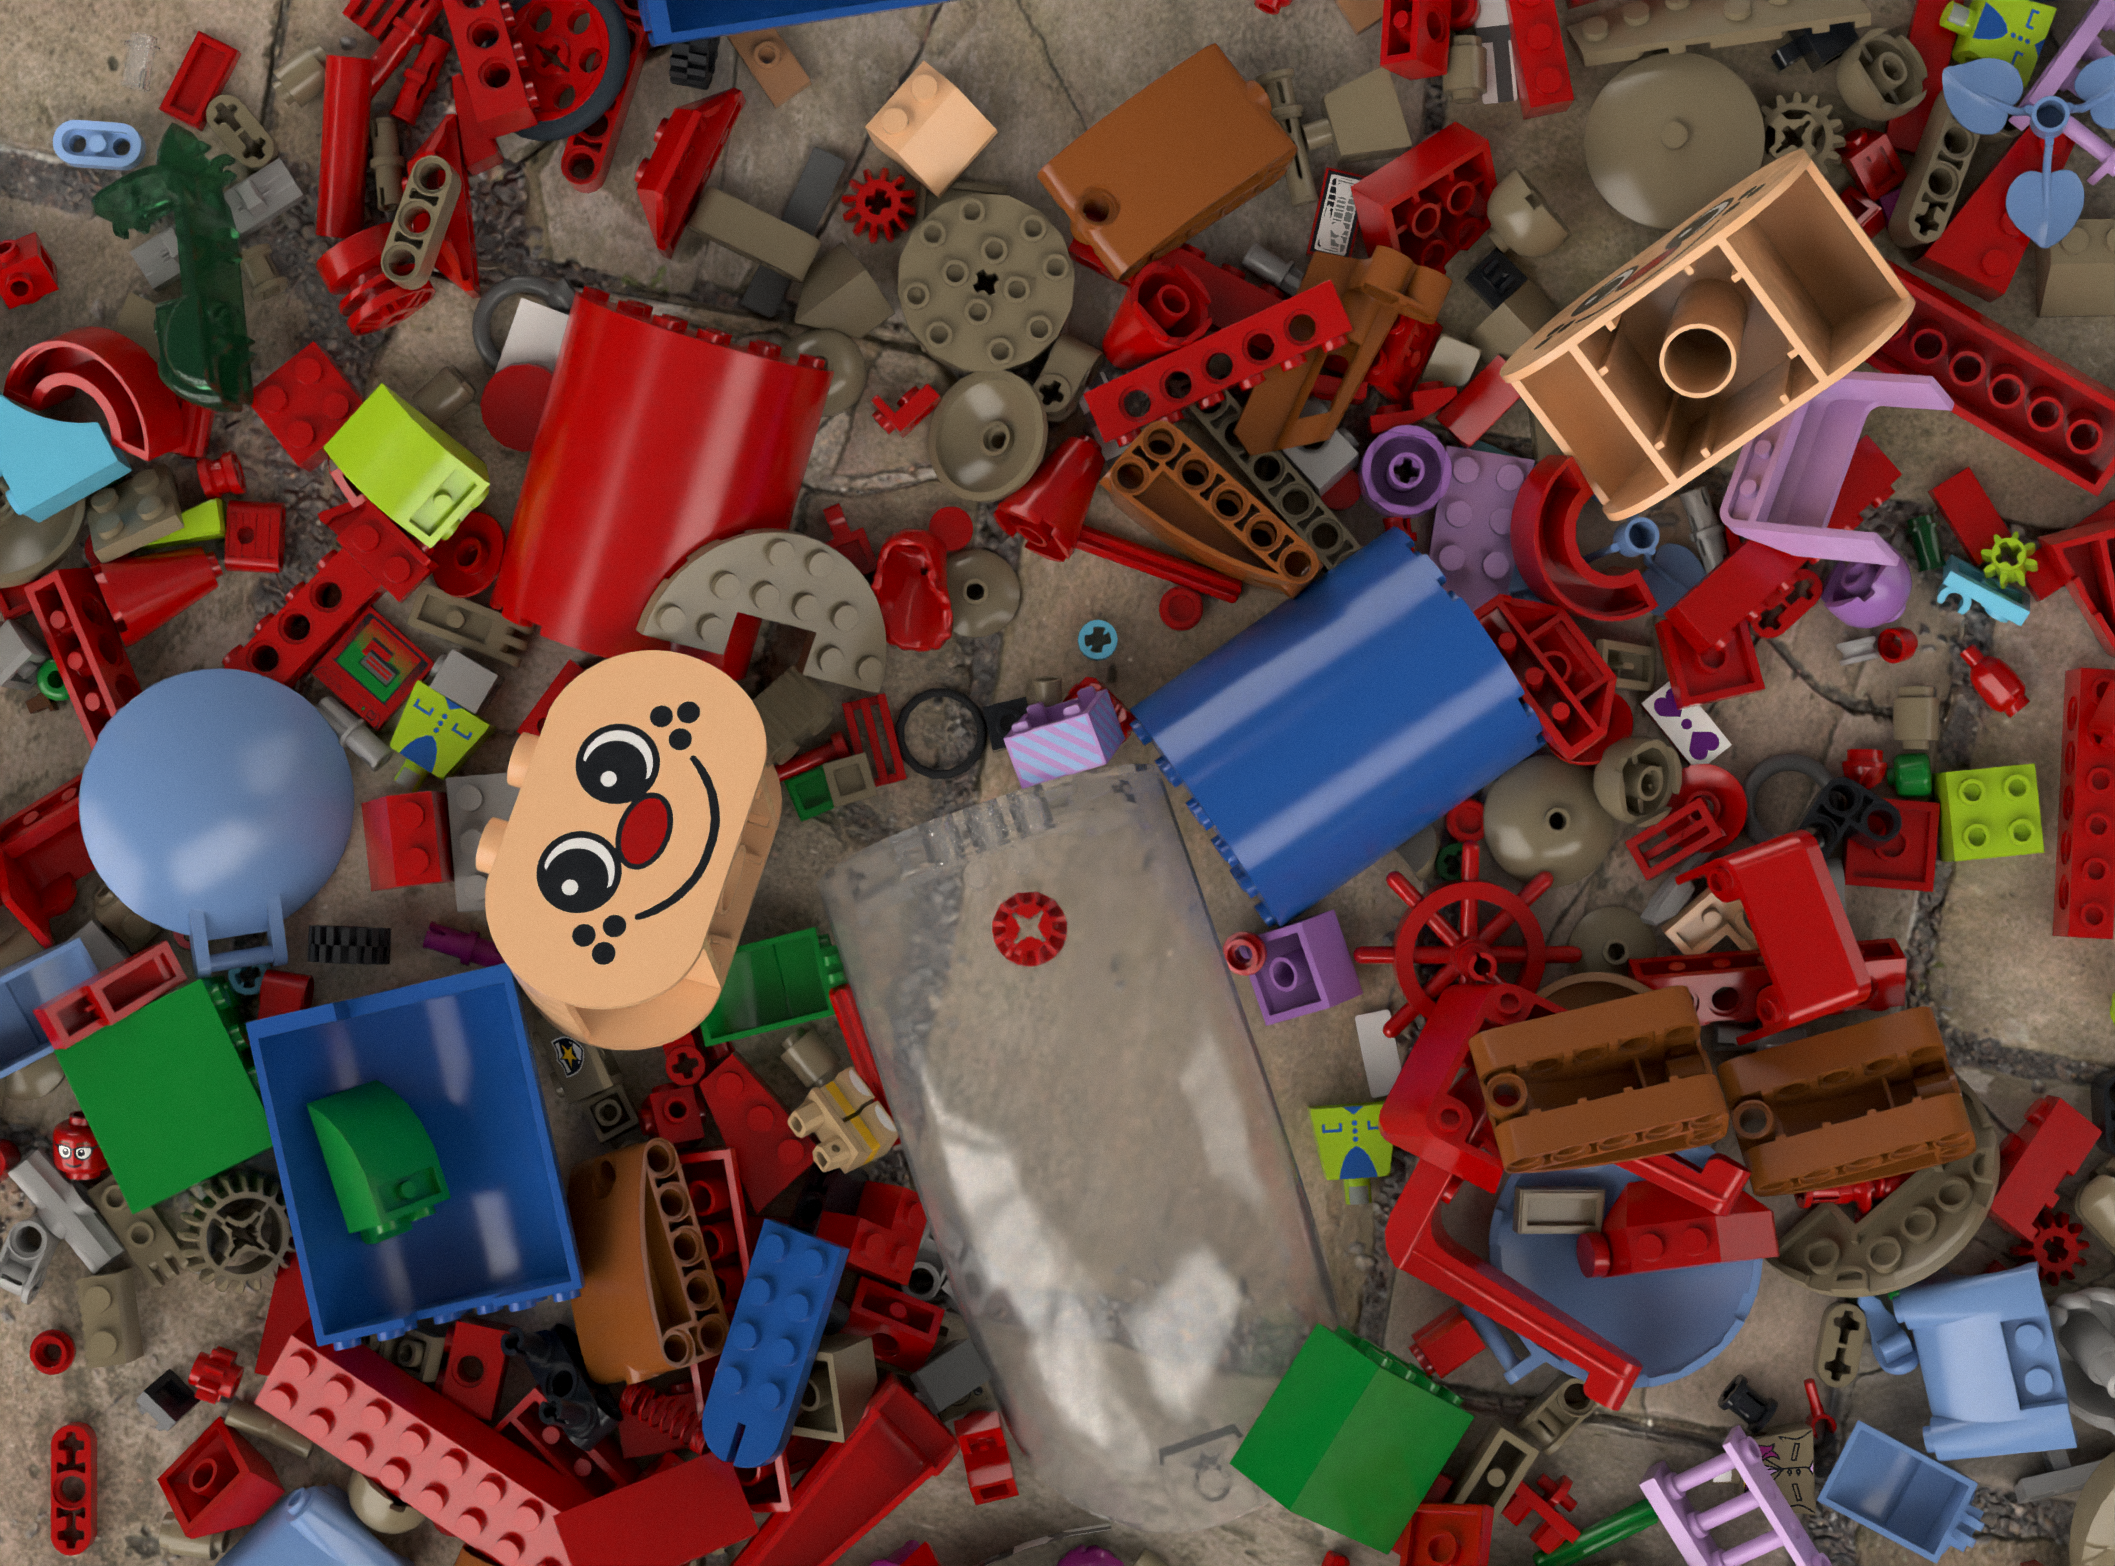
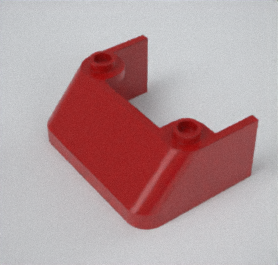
M83 773L0 824V889L2 901L45 949L53 945L49 919L54 916L63 915L73 906L74 898L77 894L75 881L95 870L83 840L79 819V791Z
M1802 829L1792 831L1714 859L1674 877L1677 886L1706 877L1709 889L1720 901L1730 903L1741 900L1773 985L1763 988L1758 993L1756 1000V1012L1763 1028L1737 1037L1738 1046L1862 1003L1870 996L1872 987L1870 975L1820 846L1810 832Z
M1510 983L1455 984L1447 987L1441 993L1380 1110L1378 1128L1382 1137L1389 1143L1495 1195L1504 1173L1502 1160L1465 1142L1472 1128V1114L1463 1102L1447 1095V1092L1470 1050L1469 1039L1478 1034L1484 1021L1497 1027H1502L1569 1010Z

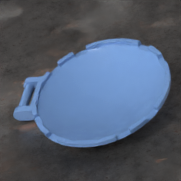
M225 668L199 669L165 678L144 689L145 691L134 697L111 717L98 735V740L90 754L89 760L84 766L79 791V819L88 855L97 873L104 880L108 888L133 912L164 929L189 935L192 964L196 979L211 977V972L267 963H272L273 967L287 965L288 953L283 920L301 909L326 884L335 871L350 836L354 814V787L345 751L339 744L338 736L328 721L309 701L288 686L271 678L253 672ZM267 932L268 945L209 955V940Z
M1708 1145L1675 1153L1703 1168L1708 1158L1716 1152ZM1615 1164L1550 1172L1512 1173L1501 1192L1491 1221L1488 1243L1490 1264L1640 1361L1644 1368L1632 1388L1655 1387L1692 1374L1717 1357L1738 1334L1757 1296L1763 1259L1612 1278H1586L1581 1272L1576 1253L1577 1239L1580 1234H1517L1512 1230L1515 1186H1600L1606 1190L1604 1221L1626 1184L1646 1179ZM1467 1305L1459 1309L1467 1321L1469 1319L1472 1321L1506 1371L1503 1373V1376L1510 1385L1545 1362L1568 1375L1584 1382L1586 1381L1589 1372L1517 1333L1531 1353L1520 1361L1491 1318Z

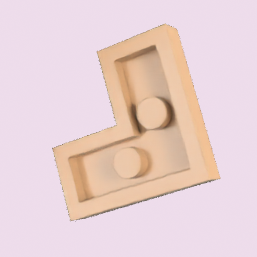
M1709 887L1661 927L1664 934L1684 955L1706 953L1726 935L1741 950L1759 949L1753 932L1746 926L1743 920L1744 908L1741 900L1730 903L1722 902L1711 892Z

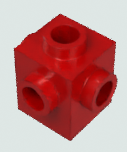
M36 232L16 240L8 239L0 242V295L9 310L22 304L30 305L36 303L44 295L59 290L57 267Z
M672 1082L652 1088V1094L647 1096L641 1104L642 1109L638 1110V1122L643 1136L649 1135V1139L660 1137L667 1139L674 1145L676 1151L697 1147L705 1138L702 1124L706 1122V1112L701 1097L695 1098L693 1086L679 1088L678 1084Z

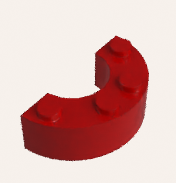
M80 327L40 342L24 351L16 359L7 375L3 395L36 411H42L74 397L77 387L92 396L104 411L111 430V445L146 461L155 459L182 446L183 415L166 376L145 348L116 331L102 327Z
M1547 455L1531 470L1524 480L1516 497L1511 516L1510 538L1513 557L1517 569L1528 588L1543 603L1562 607L1570 616L1601 621H1624L1642 616L1658 607V603L1638 569L1611 566L1598 572L1593 570L1581 557L1576 543V522L1583 505L1593 496L1594 492L1573 456Z

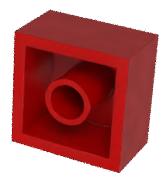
M315 341L311 342L243 396L295 463L308 472L313 471L328 459L323 447L365 402L363 396L326 349Z

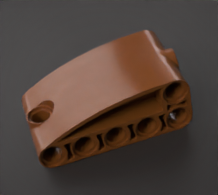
M1214 43L1203 48L1156 79L1098 121L1045 164L1038 172L1037 178L1058 206L1070 217V231L1073 237L1080 243L1091 245L1094 253L1114 279L1121 283L1137 274L1144 266L1157 261L1274 185L1287 172L1298 151V147L1271 114V102L1263 87L1254 80L1246 82L1218 44ZM1084 213H1094L1102 221L1093 222Z
M1156 421L1148 425L1115 461L1114 465L1099 482L1108 491L1112 503L1141 528L1194 562L1213 571L1241 580L1244 584L1285 594L1294 600L1324 567L1311 546L1170 422ZM1156 444L1163 445L1169 450V453L1156 455L1149 447ZM1195 474L1200 477L1203 484L1198 486L1186 483L1183 476ZM1221 503L1229 504L1235 509L1236 515L1225 516L1219 512L1216 505ZM1256 532L1265 535L1269 540L1270 546L1261 547L1256 545L1252 541L1250 534Z
M1682 985L1670 986L1489 1029L1470 1038L1468 1044L1486 1103V1114L1492 1124L1504 1170L1507 1173H1535L1608 1165L1705 1146L1725 1137L1730 1116L1718 1078L1713 1074L1708 1054L1701 1045V1025L1689 988ZM1501 1095H1511L1518 1099V1102L1513 1106L1504 1107L1497 1104L1495 1100Z
M1915 1007L1736 1057L1723 1062L1717 1067L1718 1077L1744 1164L1752 1172L1749 1178L1752 1191L1758 1197L1824 1190L1882 1179L1956 1161L1976 1151L1975 1136L1954 1069L1949 1065L1945 1045L1931 1007ZM1759 1119L1766 1122L1765 1127L1758 1133H1748L1743 1130L1745 1125L1751 1120Z
M662 1137L653 1138L577 1162L571 1169L567 1202L586 1285L580 1289V1297L570 1300L577 1337L589 1377L595 1383L601 1385L625 1380L627 1385L659 1376L667 1371L685 1368L720 1355L723 1351L730 1325L674 1145Z

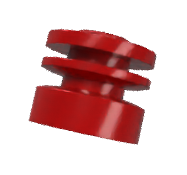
M393 222L372 226L346 238L326 251L316 263L315 267L328 291L332 295L347 294L340 301L338 309L343 316H350L346 324L355 336L371 334L404 321L424 307L436 293L429 280L421 288L408 290L391 281L382 271L380 264L381 256ZM406 256L399 261L397 265L398 276H406L415 268V263L403 265L411 256Z

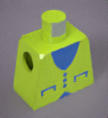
M1973 0L1969 8L1951 1L1945 7L1939 24L1959 34L1952 50L1954 60L1960 64L1982 58L2004 60L2018 70L2024 89L2028 86L2057 8L2029 0Z
M417 680L390 742L392 749L407 758L395 776L394 781L414 793L419 791L429 773L442 780L453 778L497 728L479 715L472 713L430 688V684Z
M1385 1101L1307 1106L1323 1175L1326 1180H1344L1345 1204L1347 1205L1372 1203L1370 1177L1390 1176L1393 1144L1382 1137L1378 1128L1380 1110Z

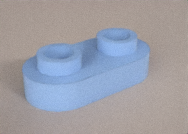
M69 120L62 123L56 129L53 136V148L57 156L74 167L130 170L142 162L146 153V144L142 135L132 126L125 123ZM79 139H85V149L81 152H75V142ZM123 142H129V152L125 155H118V146Z

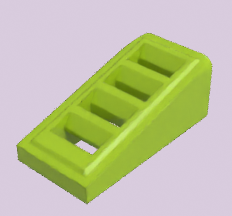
M214 498L181 512L184 528L144 545L140 549L152 550L225 538L226 501Z

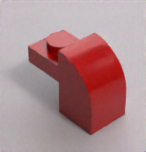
M978 1410L968 1413L962 1419L954 1420L955 1433L963 1454L969 1489L975 1505L1019 1496L1001 1414L997 1410L992 1412Z

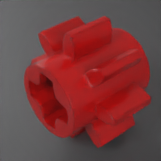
M217 1346L216 1349H212L211 1355L205 1352L199 1353L188 1379L189 1384L198 1387L195 1398L215 1405L216 1402L221 1401L222 1396L229 1399L234 1397L244 1374V1367L234 1363L238 1355L237 1352Z

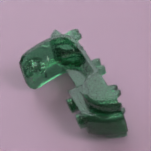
M172 122L163 134L157 149L156 165L133 171L106 186L92 197L91 206L98 216L112 222L115 236L124 240L129 239L128 229H135L144 235L148 234L151 227L150 224L174 211L183 297L157 303L155 307L154 331L158 338L160 355L158 373L162 382L173 393L189 403L214 412L238 413L243 410V405L253 404L254 394L250 363L257 356L256 353L249 352V346L255 344V340L247 335L240 261L243 258L242 254L239 253L238 247L240 232L236 231L233 214L224 198L222 189L237 178V174L230 170L223 172L224 167L231 166L235 163L236 159L228 154L218 155L211 160L206 158L204 153L211 150V145L204 141H199L191 131Z

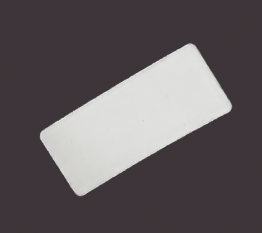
M1388 1009L1355 1017L1371 1097L1373 1098L1389 1095L1402 1070L1395 1038H1387L1383 1034V1026L1391 1018Z

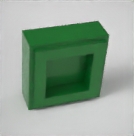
M822 765L784 781L801 822L834 809Z

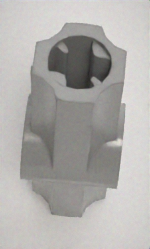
M40 1146L25 1156L8 1172V1175L38 1207V1215L44 1225L56 1237L62 1240L65 1239L93 1275L99 1273L126 1251L114 1231L98 1213V1208L87 1194L88 1189L79 1181H71L67 1178L64 1172L54 1165L53 1160Z

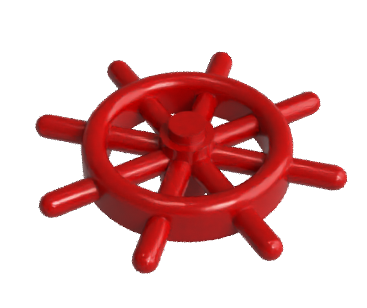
M1467 840L1462 846L1461 879L1438 884L1421 894L1399 871L1388 873L1386 877L1388 886L1409 906L1397 925L1392 946H1360L1353 953L1354 960L1360 964H1392L1398 987L1407 1000L1384 1024L1383 1034L1387 1038L1397 1037L1420 1014L1428 1019L1436 1005L1434 1000L1457 977H1459L1458 984H1476V980L1482 981L1484 984L1508 983L1497 972V963H1522L1519 974L1513 984L1535 994L1543 977L1545 963H1577L1581 960L1582 951L1577 946H1545L1541 927L1529 908L1553 884L1554 878L1549 871L1538 873L1517 895H1514L1496 883L1479 879L1480 847L1475 840ZM1478 900L1488 901L1502 907L1503 909L1478 932ZM1457 901H1461L1460 933L1438 912L1444 906ZM1514 922L1516 923L1522 937L1523 946H1490ZM1426 924L1446 946H1415V942L1421 928ZM1413 964H1445L1421 988L1416 978ZM1484 1021L1479 1031L1497 1026ZM1470 1050L1460 1068L1468 1069L1473 1065L1474 1061Z

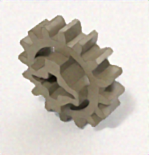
M1795 92L1791 103H1786L1781 95L1777 96L1778 107L1774 110L1763 105L1761 110L1765 116L1763 120L1765 143L1762 158L1763 164L1760 169L1790 152L1804 149L1825 178L1829 179L1831 177L1827 168L1829 162L1833 164H1841L1842 162L1840 155L1835 152V148L1846 146L1845 138L1835 135V133L1844 128L1841 119L1830 120L1835 113L1833 106L1828 104L1819 109L1820 99L1815 94L1809 99L1808 103H1804L1800 92ZM1796 114L1805 115L1802 119L1786 118L1788 116ZM1771 130L1775 132V144L1769 149L1770 153L1768 154L1767 139ZM1825 130V145L1820 154L1816 149L1817 139L1823 135L1822 131ZM1794 135L1798 139L1802 138L1804 145L1799 149L1794 145L1790 146L1788 139Z

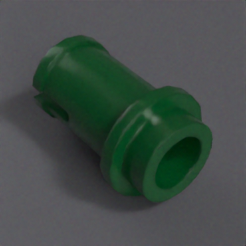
M1933 514L1906 520L1908 529H1905L1904 532L1905 534L1910 533L1918 572L1947 565L1946 561H1944L1936 528L1940 526V521L1935 522Z

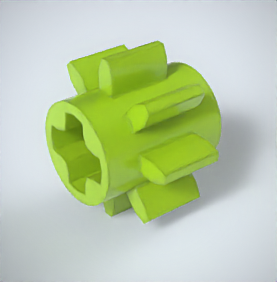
M2017 531L2012 534L2011 538L2001 539L1999 535H1993L1995 545L1992 550L1983 549L1981 551L1982 559L1986 562H1992L1983 570L1985 578H1991L1996 575L2000 579V586L2003 590L2007 587L2008 583L2018 582L2022 587L2026 586V572L2038 571V562L2027 558L2036 551L2034 542L2023 545L2019 541V533ZM2009 555L2011 559H2017L2018 563L2011 566L2007 561L2002 562V557Z

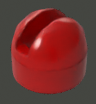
M1901 626L1883 630L1878 637V651L1881 657L1888 663L1903 662L1913 657L1918 647V639L1909 628Z

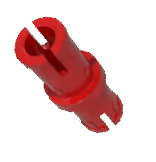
M431 34L425 35V40L411 69H405L402 76L406 80L392 109L388 112L395 119L414 127L429 93L435 92L439 85L435 80L449 51L452 50V46L449 43Z

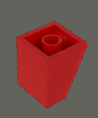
M424 791L390 795L361 803L371 892L455 882L446 792Z

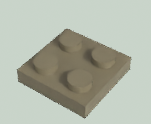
M166 463L153 469L143 470L133 478L114 487L101 489L92 497L86 499V511L93 551L101 563L110 562L184 528L174 475Z

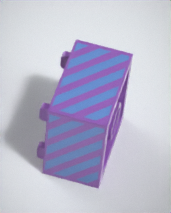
M1089 686L1078 691V698L1045 707L1043 702H1037L1027 707V713L1012 725V729L1003 738L1022 790L1099 767L1109 762L1125 740L1107 689L1096 692L1093 686Z

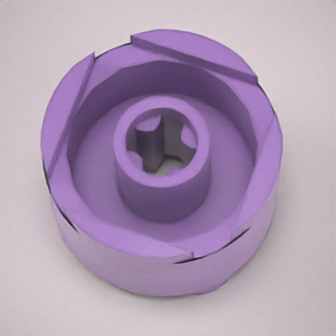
M1401 425L1383 432L1372 441L1359 463L1357 475L1363 500L1375 512L1386 518L1401 517L1404 520V518L1414 519L1424 515L1442 499L1450 485L1452 464L1447 450H1445L1434 434L1418 426ZM1402 463L1408 464V472L1415 474V477H1411L1406 483L1400 482V475L1394 474V470H1397Z

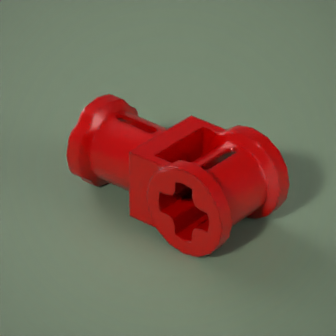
M692 1030L683 1037L662 1045L667 1058L665 1063L666 1073L674 1083L682 1086L700 1083L708 1076L711 1063L708 1060V1054L701 1048L696 1031ZM685 1053L689 1059L696 1058L698 1060L699 1066L692 1069L693 1077H690L688 1072L680 1073L678 1065L684 1062L683 1054Z

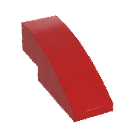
M163 940L86 979L32 1011L53 1048L67 1049L102 1027L115 1024L185 982L188 978L167 940Z

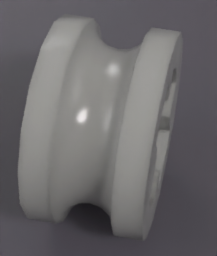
M1876 636L1836 644V650H1840L1843 654V658L1839 661L1840 666L1880 658V653L1873 649V643L1877 641Z

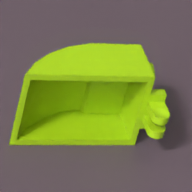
M383 383L374 390L323 447L336 466L371 502L429 548H432L440 538L447 540L456 531L465 517L483 502L490 490L487 464Z

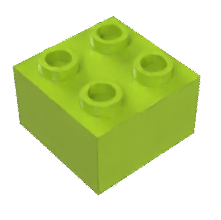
M2035 763L1932 774L1935 803H1940L1938 837L1941 862L2045 853Z

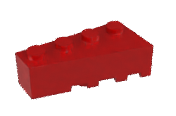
M2030 124L2020 136L2015 137L1989 168L1985 176L1962 201V204L1949 218L1942 235L1937 240L1930 242L1913 261L1911 266L1989 303L2005 294L2030 241V238L2015 227L2010 220L2006 210V195L2010 185L2019 175L2028 171L2042 173L2044 139L2037 137L2032 132ZM2063 133L2054 138L2051 173L2063 170L2075 145V142Z

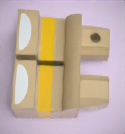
M853 1066L838 1073L835 1080L823 1087L812 1088L804 1102L793 1111L787 1121L797 1137L803 1138L814 1132L822 1143L815 1147L812 1154L815 1163L822 1172L841 1168L843 1173L846 1174L887 1154L901 1133L879 1101L872 1103L875 1096Z

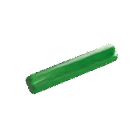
M1643 1499L1580 1530L1581 1535L1573 1544L1566 1539L1549 1555L1542 1549L1533 1554V1561L1536 1566H1571L1658 1523L1659 1517L1648 1499Z

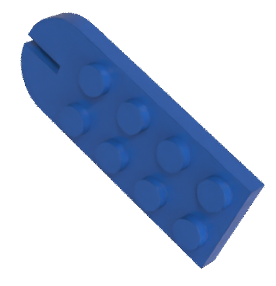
M764 1220L703 1411L702 1429L705 1441L713 1454L722 1461L734 1462L733 1466L740 1468L762 1467L774 1462L785 1450L850 1249L777 1220Z

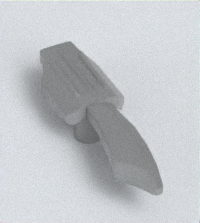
M1712 852L1695 854L1685 861L1678 874L1671 873L1648 902V906L1639 917L1641 921L1658 926L1664 920L1676 916L1680 910L1694 899L1691 895L1695 890L1694 884L1688 882L1677 886L1674 877L1699 867Z

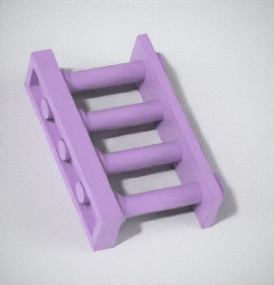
M2115 0L2093 1L2017 108L2025 107L2026 105L2034 106L2041 98L2054 96L2058 89L2062 92L2067 89L2077 96L2074 82L2081 71L2075 66L2080 59L2086 62L2088 59L2094 61L2102 57L2114 55L2101 45L2103 40L2097 34L2101 29L2105 32L2111 29L2115 33ZM2011 115L2008 121L2020 131H2023L2030 124V117ZM2070 115L2063 134L2100 161L2086 181L2094 186L2107 173L2114 177L2115 140L2110 146Z
M1740 1425L1731 1428L1722 1445L1726 1451L1725 1453L1680 1474L1671 1472L1663 1460L1650 1466L1639 1483L1646 1498L1689 1566H1739L1782 1546H1785L1796 1566H1832L1828 1557L1824 1553L1817 1551L1762 1462V1454L1758 1444L1752 1437L1746 1436ZM1736 1468L1750 1491L1702 1513L1693 1508L1686 1496L1687 1490ZM1761 1507L1774 1528L1773 1530L1727 1551L1717 1547L1709 1534L1710 1529Z

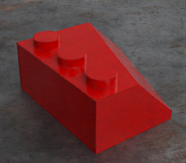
M1455 121L1351 186L1368 259L1372 258L1377 245H1381L1401 252L1412 259L1416 265L1431 268L1445 275L1447 272L1444 266L1460 249L1468 251L1491 226L1487 216V202L1498 183L1488 139Z

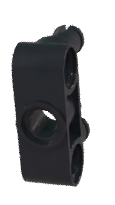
M557 1323L550 1330L528 1332L515 1326L508 1329L510 1334L505 1333L502 1336L500 1346L505 1355L525 1359L534 1379L542 1388L547 1402L543 1401L539 1406L538 1415L540 1420L547 1425L562 1427L567 1437L577 1447L584 1451H591L623 1420V1414L608 1386L595 1383L589 1377L577 1335L570 1328L560 1323Z

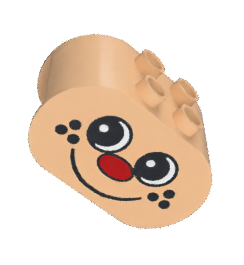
M1799 149L1776 159L1730 188L1573 301L1514 352L1501 368L1500 376L1506 383L1512 384L1564 455L1574 457L1595 496L1603 505L1602 510L1607 518L1611 521H1619L1636 515L1665 499L1843 378L1876 352L1899 330L1911 315L1915 307V300L1806 150Z
M636 651L599 662L577 676L553 702L540 736L526 732L519 736L513 748L507 771L508 785L520 788L510 819L506 821L492 817L486 824L479 841L476 854L477 871L489 874L485 889V910L490 934L496 948L538 1012L563 1034L591 1046L611 1050H642L658 1047L683 1037L695 1029L711 1013L722 993L780 822L783 804L782 790L774 765L766 766L767 737L760 714L747 693L732 678L700 659L672 651Z

